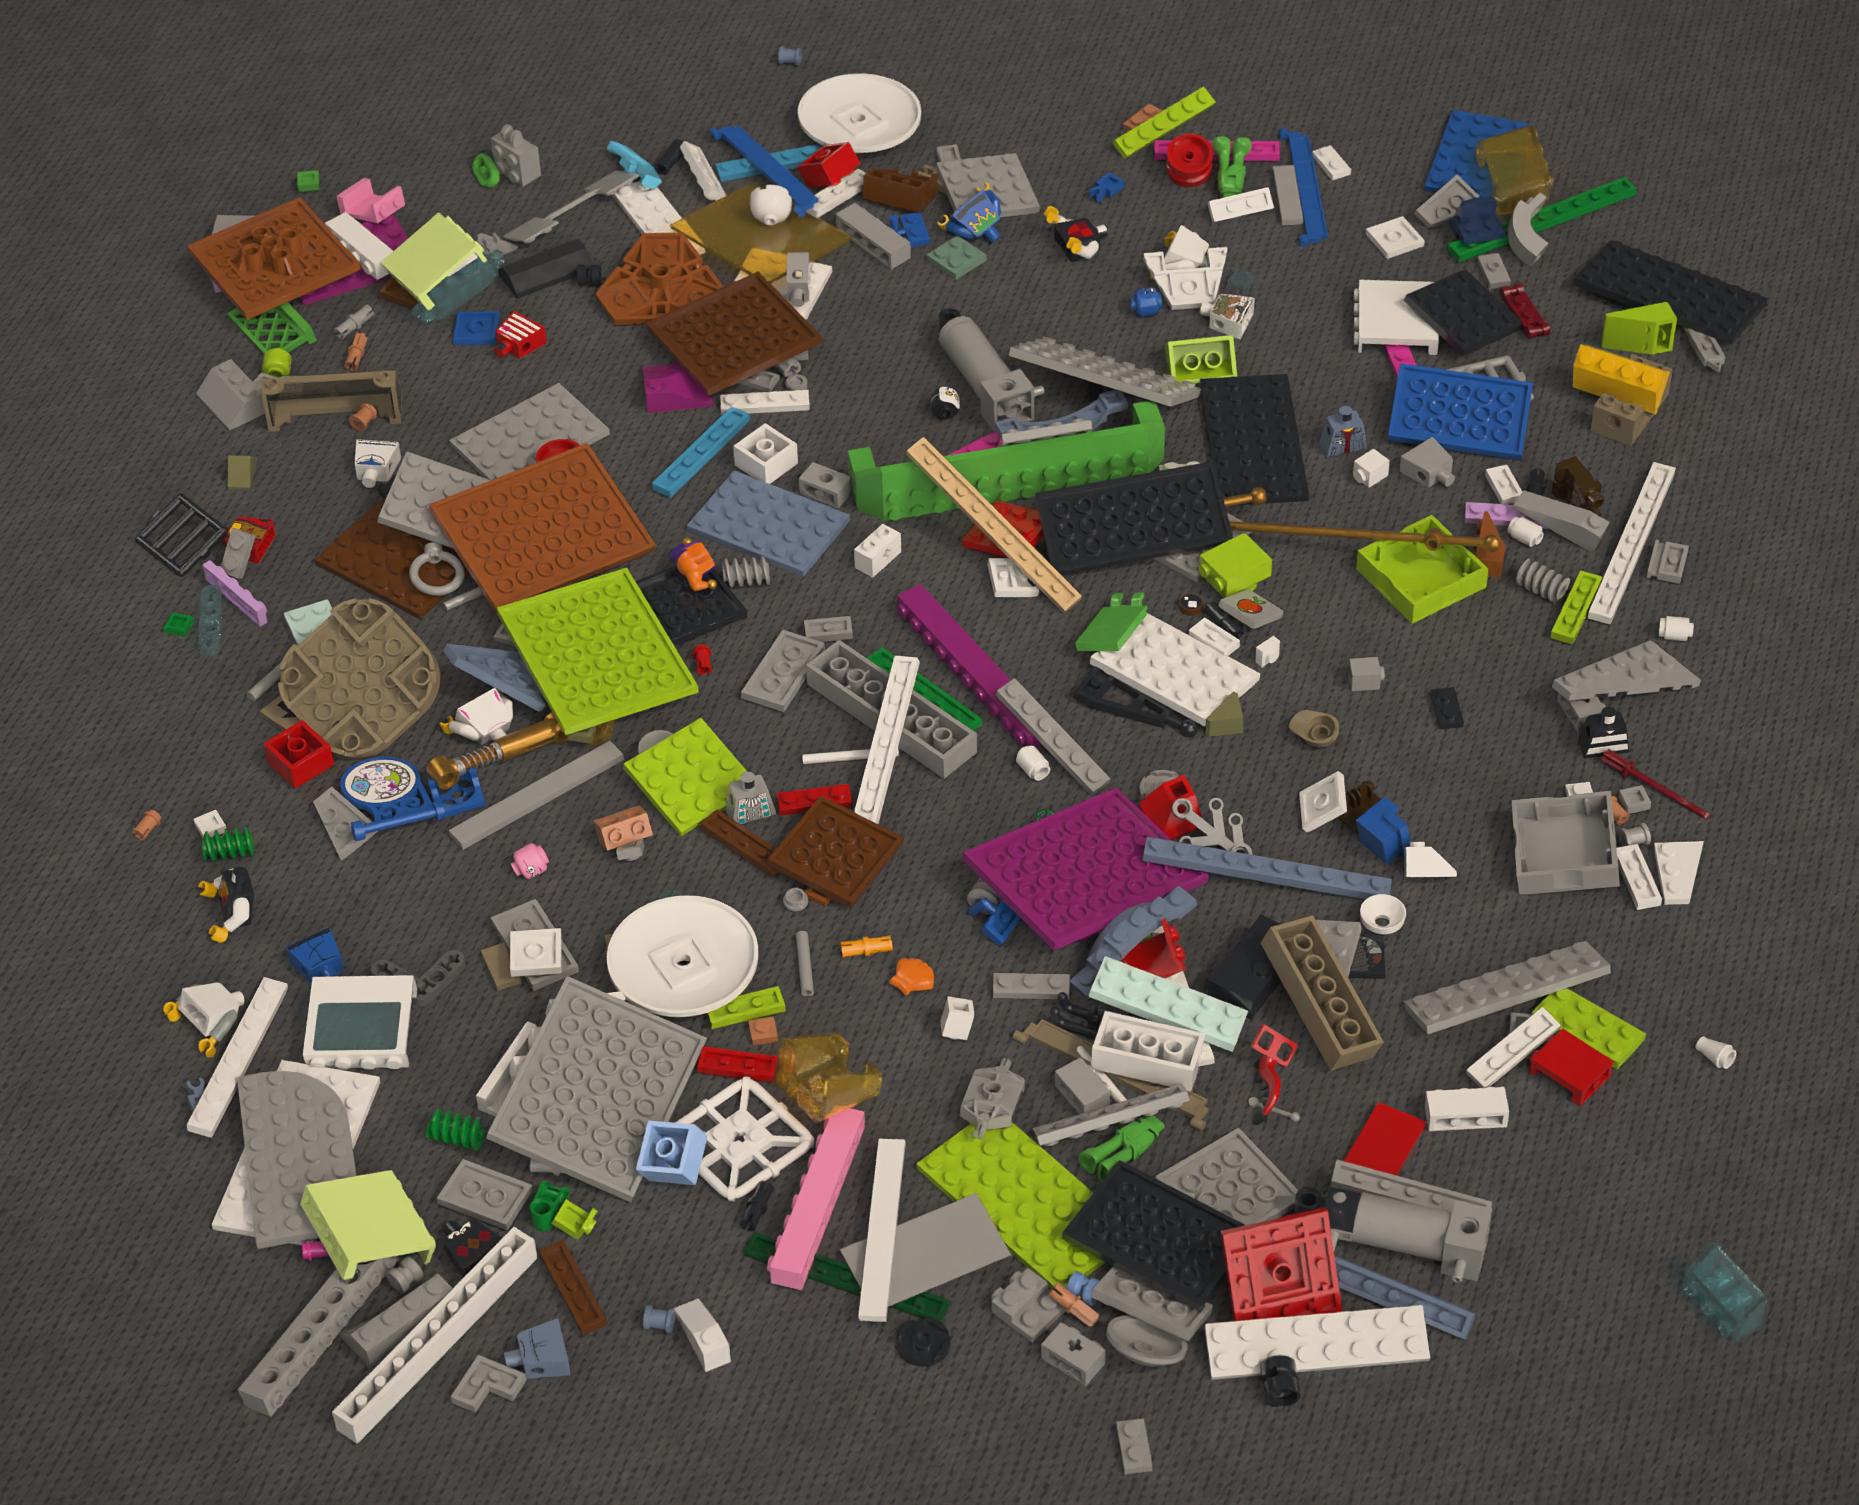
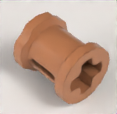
M362 403L359 411L349 417V423L354 429L363 432L366 430L367 424L371 420L376 419L377 411L372 405Z

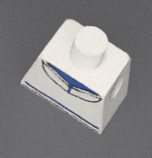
M357 440L355 454L357 479L362 480V484L368 488L374 487L376 481L388 482L401 459L399 442Z

